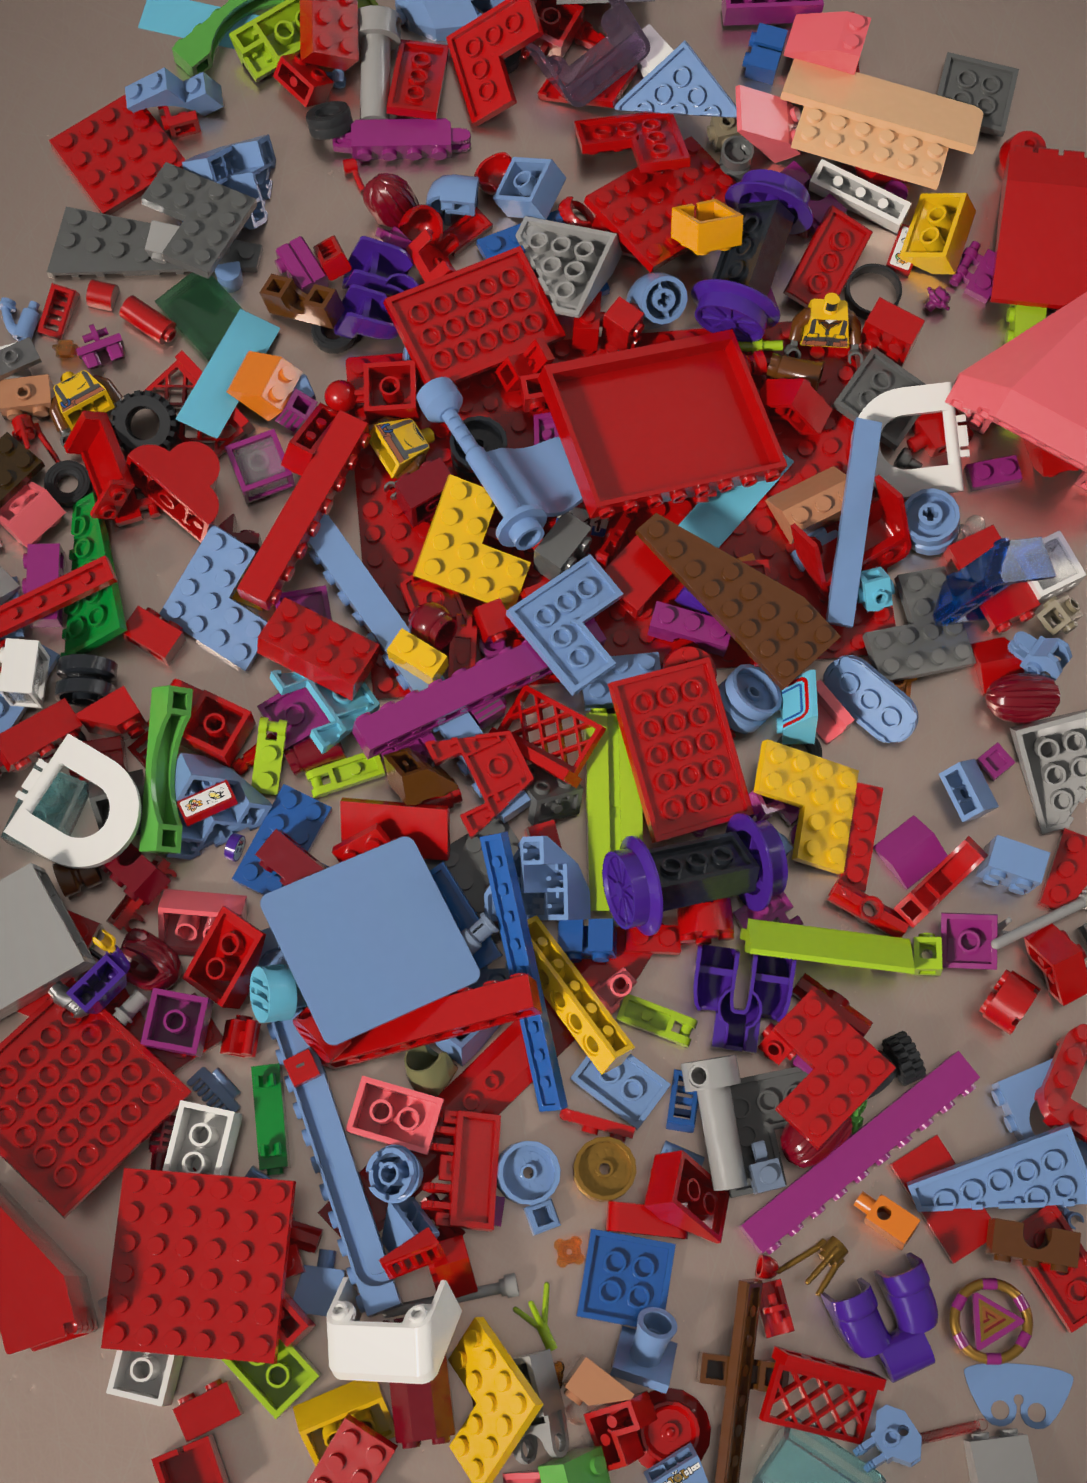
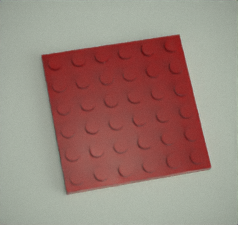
M71 978L64 985L71 988L77 981ZM50 997L0 1043V1156L65 1219L179 1107L180 1100L186 1101L192 1095V1091L145 1046L141 1045V1042L105 1008L98 1014H88L82 1018H73V1013L55 1004Z
M124 1168L101 1348L277 1364L296 1181Z

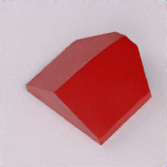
M1005 637L971 644L977 662L974 666L983 695L986 694L989 685L996 679L1010 674L1024 673V669L1019 666L1022 661L1009 652L1007 646L1010 641Z

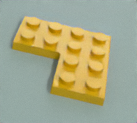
M451 474L448 475L413 576L485 603L500 598L504 607L508 610L517 603L531 562L482 544L495 509V504L484 487Z
M766 739L761 743L753 793L800 808L792 860L835 874L844 873L859 770Z
M474 1317L448 1361L476 1402V1405L449 1447L472 1483H492L544 1404L485 1318Z

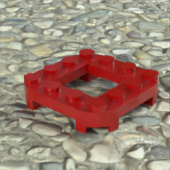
M1080 1024L1057 1041L1056 1045L1058 1048L1042 1086L1035 1092L1034 1100H1038L1039 1109L1045 1118L1042 1121L1050 1128L1055 1125L1060 1127L1069 1123L1074 1136L1087 1143V1108L1071 1099L1087 1060V1024Z

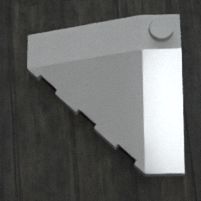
M525 216L515 235L519 245H523L526 251L525 256L532 269L537 271L539 283L545 294L549 295L553 301L551 305L555 313L575 318L581 317L608 281L622 255L617 233Z
M1087 709L1010 728L1016 754L1041 834L1068 828L1074 820L1071 815L1079 801L1084 803L1087 798Z

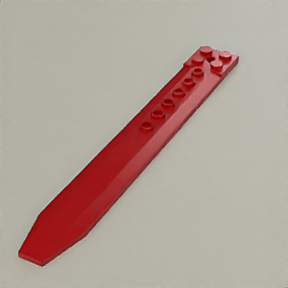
M619 926L617 927V958L609 959L608 962H594L592 959H582L581 962L573 964L592 988L596 983L601 985L623 967L637 980L653 954L625 953V929ZM622 978L615 981L617 988H623L626 984ZM544 997L558 1057L576 1039ZM520 1020L514 1021L437 1096L444 1099L436 1126L455 1128L453 1124L443 1123L444 1110L500 1115L533 1082ZM433 1136L431 1143L451 1145L452 1138ZM411 1151L422 1165L423 1180L420 1187L410 1197L414 1196L415 1198L423 1190V1183H430L439 1175L440 1155L444 1154L428 1152V1155ZM366 1165L359 1172L378 1232L380 1233L384 1228L388 1203L382 1201L370 1191L369 1172H366ZM329 1201L317 1213L333 1229L328 1212L333 1211ZM333 1229L341 1237L339 1229Z

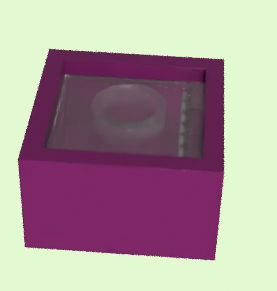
M275 429L225 446L246 504L295 486L292 472L281 466L284 452Z

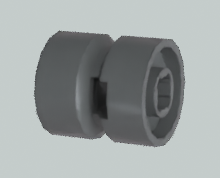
M741 135L731 136L723 143L719 165L722 171L731 176L736 182H740L743 175L751 169L754 155L753 144Z

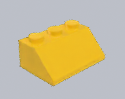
M921 193L899 256L900 259L912 263L914 266L931 274H956L976 214V209L968 194Z
M354 1380L293 1406L299 1434L315 1466L319 1463L347 1414L358 1419L388 1440L395 1437L393 1415L380 1382Z

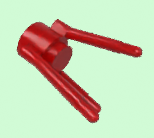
M21 414L12 419L11 423L14 429L12 436L19 442L23 441L26 449H30L29 441L37 434L56 463L61 461L42 433L39 423H34L30 415Z

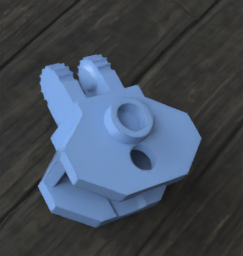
M1024 631L1017 632L1007 646L1009 652L1022 661L1019 666L1024 669L1025 673L1044 675L1056 681L1063 668L1073 657L1069 644L1062 639L1040 636L1037 640Z
M885 1405L877 1410L876 1428L871 1433V1437L853 1450L856 1457L864 1455L874 1446L881 1453L865 1464L863 1468L866 1473L873 1471L885 1462L889 1464L892 1461L913 1467L921 1461L922 1436L904 1410ZM906 1430L908 1434L902 1436L899 1434V1431Z

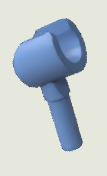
M342 70L325 71L326 75L334 82L333 87L338 89L345 88L346 77Z
M1056 1205L1071 1229L1076 1230L1071 1224L1073 1216L1079 1222L1084 1223V1218L1080 1213L1070 1211L1063 1205Z

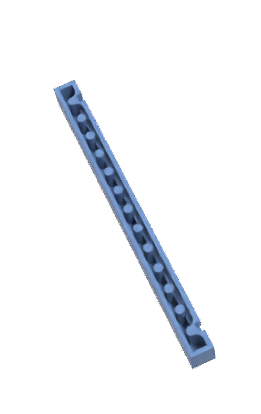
M324 514L320 520L321 526L315 537L311 536L307 543L310 548L309 556L315 565H322L325 570L322 573L330 586L335 584L340 592L337 593L339 599L345 607L347 605L351 606L354 611L352 617L358 626L362 627L364 625L368 630L367 638L380 644L379 647L384 653L381 657L389 669L394 667L399 675L396 679L404 690L409 688L410 691L418 690L419 692L428 688L429 684L389 660L387 648L401 628L408 632L409 628L328 514ZM469 712L432 729L434 733L439 731L444 740L484 734ZM458 756L457 766L464 776L469 774L473 779L464 758ZM474 781L472 787L481 798L482 795ZM523 791L495 819L500 818L505 824L530 807L531 799Z
M271 928L261 930L266 934L258 966L287 964ZM304 1007L296 1009L295 1015L291 1020L271 1022L267 1024L271 1039H277L280 1049L275 1050L280 1066L284 1065L283 1060L309 1049L321 1074L320 1077L297 1088L293 1086L289 1074L284 1077L289 1093L294 1091L297 1102L293 1103V1108L297 1119L303 1118L306 1127L301 1132L306 1146L311 1145L315 1155L310 1157L315 1174L321 1173L323 1184H320L319 1187L324 1201L329 1200L333 1210L328 1212L333 1229L338 1228L341 1239L337 1240L342 1257L348 1256L351 1265L346 1270L351 1285L357 1284L360 1295L355 1296L358 1308L361 1313L366 1312L367 1317H373L400 1307L403 1304L395 1280L388 1278L379 1262L386 1253L324 1066L321 1063V1058L304 1041L293 1024V1019L305 1010Z

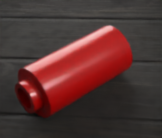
M131 295L120 308L119 316L159 344L170 343L175 338L177 333L175 330L176 324L136 296Z

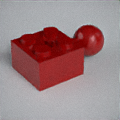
M414 360L363 363L364 387L355 388L348 381L336 380L330 383L325 390L324 399L326 405L337 412L341 410L346 413L352 410L356 403H364V413L369 424L383 416L400 419L410 418L413 421H420V407L416 401L420 390V376L416 370Z

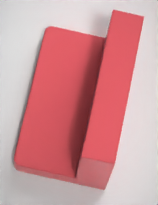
M820 679L816 682L818 704L816 734L824 744L828 745L850 728L855 719Z

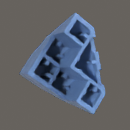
M395 0L396 11L401 16V25L404 24L412 33L436 42L447 41V36L482 15L472 4V0Z
M269 134L218 147L182 162L184 170L257 200V207L244 227L251 230L267 222L268 212L265 210V202L267 199H270L273 183L269 179L270 169L275 168L276 163Z
M181 753L176 761L175 769L176 802L227 780L238 804L190 826L186 825L177 805L182 823L181 853L166 854V857L191 860L201 855L200 850L212 844L218 847L226 843L233 833H237L247 827L251 831L261 826L272 808L271 802L234 770L206 756Z
M548 836L522 837L517 845L519 849L513 858L527 919L536 915L540 920L591 919L590 890L579 864ZM489 886L484 893V913L492 921H498Z

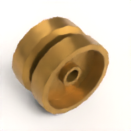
M596 1137L585 1143L576 1154L572 1167L573 1180L579 1191L588 1199L598 1202L613 1201L623 1196L633 1185L637 1172L636 1160L630 1148L622 1141L612 1137ZM601 1164L603 1166L605 1164L609 1165L608 1174L604 1175L599 1171Z

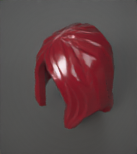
M378 174L366 184L363 191L364 204L380 226H395L398 228L403 215L410 208L419 205L418 199L408 182L395 174Z
M1034 673L1010 674L996 679L989 685L985 700L989 710L999 719L1011 723L1027 724L1050 717L1060 704V691L1055 681L1047 676Z
M133 928L126 934L120 950L130 963L127 982L151 992L153 988L167 990L177 983L182 974L183 966L178 954L168 944L144 929Z
M850 1116L819 1150L814 1148L794 1127L787 1123L780 1137L781 1149L788 1162L801 1168L819 1164L850 1137L853 1128L852 1118Z

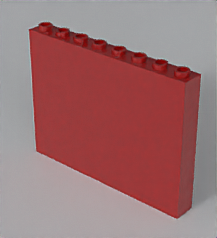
M733 329L543 366L538 376L539 384L590 519L596 517L606 519L619 512L629 514L642 507L655 508L669 501L678 503L691 496L701 498L714 491L723 493L741 485L743 487H750L759 481L773 482L781 477V473L788 466Z

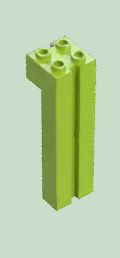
M606 708L590 709L589 713L585 714V717L606 728V731L585 764L588 888L590 890L591 911H610L603 886V861L608 852L620 850L621 843L627 836H637L643 841V810L616 713L608 714ZM590 727L583 730L584 741L591 738L595 731L594 728Z

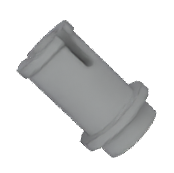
M135 990L120 1008H115L116 1012L113 1016L124 1026L128 1023L131 1024L133 1022L131 1019L149 1000L142 993Z

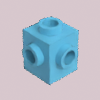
M880 566L861 571L857 603H861L868 612L880 611L884 607L892 606V595L895 594V587L884 569Z

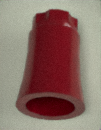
M311 737L284 752L295 776L304 771L308 772L322 765L347 758L341 742H338L330 750L322 754Z

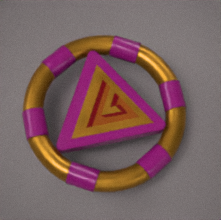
M997 1278L974 1280L957 1293L951 1305L949 1323L952 1337L963 1353L979 1363L1001 1365L1010 1362L1026 1349L1032 1337L1033 1316L1030 1305L1016 1287L1004 1280ZM1000 1290L1008 1294L1021 1312L1022 1318L979 1294L977 1291ZM971 1295L973 1299L975 1348L970 1345L960 1326V1313ZM1022 1325V1330L1015 1344L1009 1350L1002 1353H984L979 1351Z

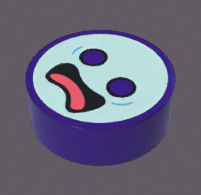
M237 833L230 835L224 850L226 859L234 862L239 860L244 850L245 836Z

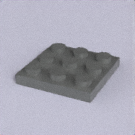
M947 52L937 95L980 108L983 111L980 132L1003 137L1019 69Z
M873 347L832 407L854 422L867 404L880 394L892 389L926 384ZM919 415L893 419L883 428L880 441L895 451Z

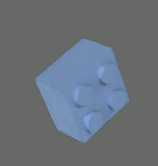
M513 157L493 200L507 217L524 218L528 216L547 220L566 180V176L552 159Z
M996 835L985 845L984 851L988 856L979 864L976 874L977 877L983 878L982 881L992 886L1001 884L1009 887L1010 892L1019 895L1028 894L1042 883L1050 852L1000 835Z

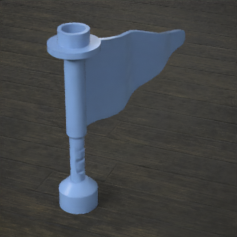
M435 378L419 390L416 401L423 414L430 422L446 423L466 454V461L503 516L496 529V537L503 546L516 547L518 550H527L534 547L544 536L543 527L546 524L547 517L563 515L583 501L560 437H555L530 447L516 449L498 448L486 452L483 447L478 445L458 414L463 403V397L450 378Z

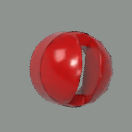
M761 1254L756 1264V1277L762 1279L776 1277V1271L779 1270L778 1262L770 1256Z

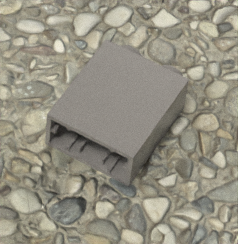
M33 863L27 864L0 880V1020L47 994L56 982L61 981L64 984L96 964L45 869Z

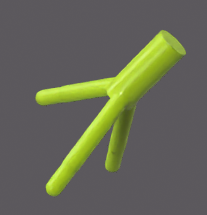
M545 1282L542 1318L532 1300L528 1302V1305L535 1320L516 1306L513 1307V1311L536 1328L546 1350L550 1349V1351H553L558 1347L547 1325L550 1284Z

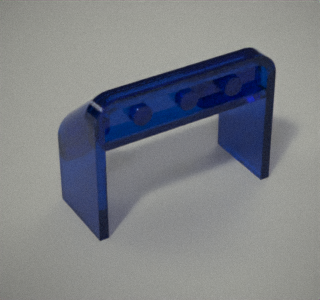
M1007 537L999 539L993 543L994 547L960 571L947 575L946 580L942 583L932 615L935 625L947 626L987 620L979 606L1011 584L1055 578L1057 575L1043 538L1034 537L1010 540Z

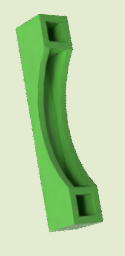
M229 0L221 8L215 9L203 23L197 24L185 38H181L175 43L172 48L175 63L190 77L201 72L205 73L213 66L219 43L238 21L259 10L275 7L285 0Z
M171 685L152 688L139 852L181 853L182 823L176 804L175 769L180 742L191 717L193 689Z

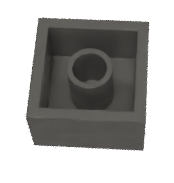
M570 512L561 515L534 550L533 569L551 581L579 560L588 556L591 551L592 528Z

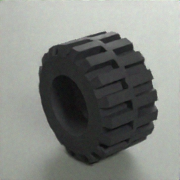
M137 390L132 394L124 395L122 401H117L116 409H112L111 415H113V419L110 422L120 447L128 453L142 445H157L166 450L171 449L170 446L172 443L175 444L177 440L176 435L180 431V428H178L180 421L176 420L177 411L166 398L151 391ZM142 409L153 410L158 415L160 421L158 432L148 440L137 438L131 430L133 416Z

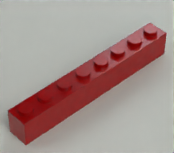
M339 410L238 585L237 590L241 598L267 611L270 610L272 604L276 605L282 595L281 589L284 583L292 579L298 559L302 560L308 549L307 543L311 536L315 537L321 526L320 520L324 514L327 515L333 506L332 499L336 492L340 493L346 483L345 477L348 471H352L356 467L360 450L362 448L365 449L369 444L371 434L368 423Z
M516 973L511 975L510 979L501 982L491 980L483 983V986L479 988H463L456 991L457 994L445 996L351 1038L352 1044L331 1063H327L323 1059H321V1063L331 1070L542 1014L537 981L526 973Z

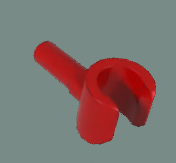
M344 159L345 175L353 173L360 192H363L365 186L360 178L356 159Z

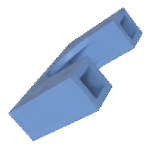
M1053 1059L992 1084V1097L996 1105L1002 1107L1005 1113L1004 1123L1009 1132L1014 1133L1017 1141L1035 1136L1030 1125V1111L1033 1103L1036 1101L1034 1100L1035 1092L1042 1086ZM1080 1140L1077 1141V1145L1087 1168V1143Z

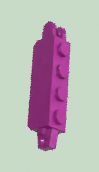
M437 118L436 120L365 119L355 120L351 124V130L340 137L333 138L332 143L334 152L350 153L354 159L360 161H369L371 159H384L386 161H393L395 159L419 160L424 158L443 160L445 158H452V153L467 152L471 148V132L467 128H451V122L446 118Z

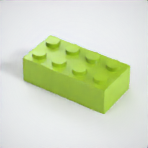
M280 1339L277 1364L221 1359L275 1419L279 1418L322 1375L296 1346L286 1347Z

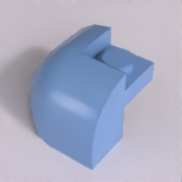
M457 174L442 175L432 183L425 205L434 208L440 214L443 221L442 224L450 226L452 214L475 216V210L478 207L479 177Z

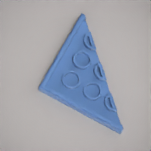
M685 40L614 106V109L617 111L737 118L735 103Z

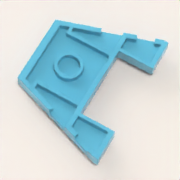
M273 670L270 674V680L281 695L306 687L331 722L311 729L310 737L322 754L326 753L352 732L357 717L366 712L371 714L377 712L380 707L379 701L365 682L351 701L294 671L293 673H281V670Z

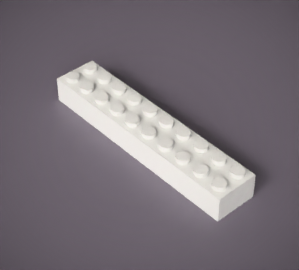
M180 1100L162 1171L228 1176L243 1114ZM117 1350L106 1393L161 1407L172 1405L184 1356Z

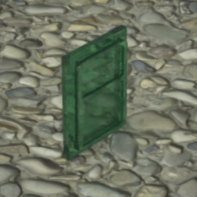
M193 272L155 300L157 306L176 324V327L207 361L211 359L238 311L242 309L212 275L207 279Z

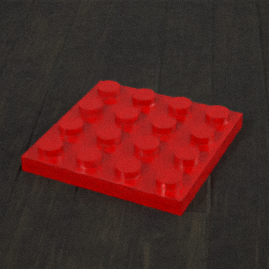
M126 94L49 140L52 148L99 212L107 215L115 213L141 197L166 162L183 169L182 162L185 161V158L147 108L134 113L127 109Z

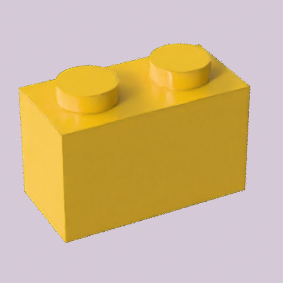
M401 628L387 648L390 661L427 684L440 679L449 666L448 657L403 628Z

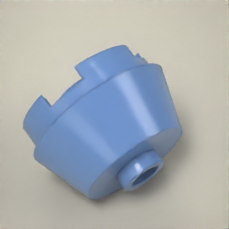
M388 1145L375 1152L369 1159L366 1167V1172H369L370 1191L387 1203L393 1204L405 1201L420 1187L423 1180V1168L420 1161L409 1149L401 1145Z

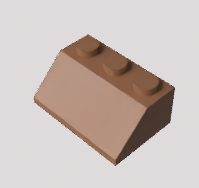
M832 466L765 500L790 544L794 543L790 527L794 523L806 534H809L822 526L825 528L840 520L846 482L845 473Z
M583 1354L562 1382L566 1388L564 1391L565 1395L579 1406L583 1402L588 1406L631 1400L635 1395Z

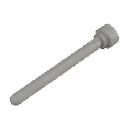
M1087 888L1082 890L1078 899L991 941L992 948L1000 949L1083 908L1087 910Z
M515 1273L506 1274L504 1278L499 1279V1282L478 1286V1292L456 1298V1300L460 1303L498 1294L508 1296V1298L519 1296L516 1275ZM434 1296L403 1302L402 1306L386 1311L382 1315L385 1318L404 1315L415 1305L432 1304Z

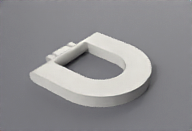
M952 382L902 387L886 391L869 402L858 416V418L882 422V432L885 425L893 419L942 412L948 465L907 470L899 469L886 461L879 445L875 476L880 475L904 498H909L912 494L922 489L935 488L947 493L964 491L961 458L970 457V450L960 449V447L969 446L967 425L958 426L959 422H966V415H956L955 407L945 403L953 388ZM874 478L873 488H874L875 490H877V488H876V483H875V478Z
M67 734L49 763L44 762L42 759H39L36 763L43 771L39 772L33 768L21 787L26 789L28 793L24 794L18 791L15 795L23 803L3 832L58 865L73 869H89L112 861L132 842L141 820V798L135 782L125 769L109 757L72 735ZM63 766L102 788L108 797L110 805L108 819L104 826L91 836L84 838L70 837L32 815Z

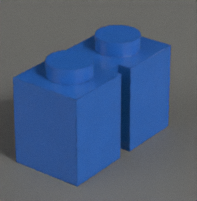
M759 23L757 32L752 31L748 46L752 47L751 53L746 52L742 64V67L746 68L744 78L773 85L788 30Z
M613 918L589 919L588 926H584L583 919L559 920L558 944L572 963H579L582 959H592L594 962H608L609 959L617 958V925Z

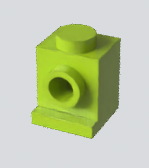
M920 933L918 937H913V959L915 973L913 975L941 976L943 970L942 937H935L933 933ZM928 951L931 953L932 958H923L921 954Z

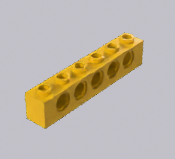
M536 915L527 919L544 997L601 1075L621 1065L634 1050L635 1046L539 917Z

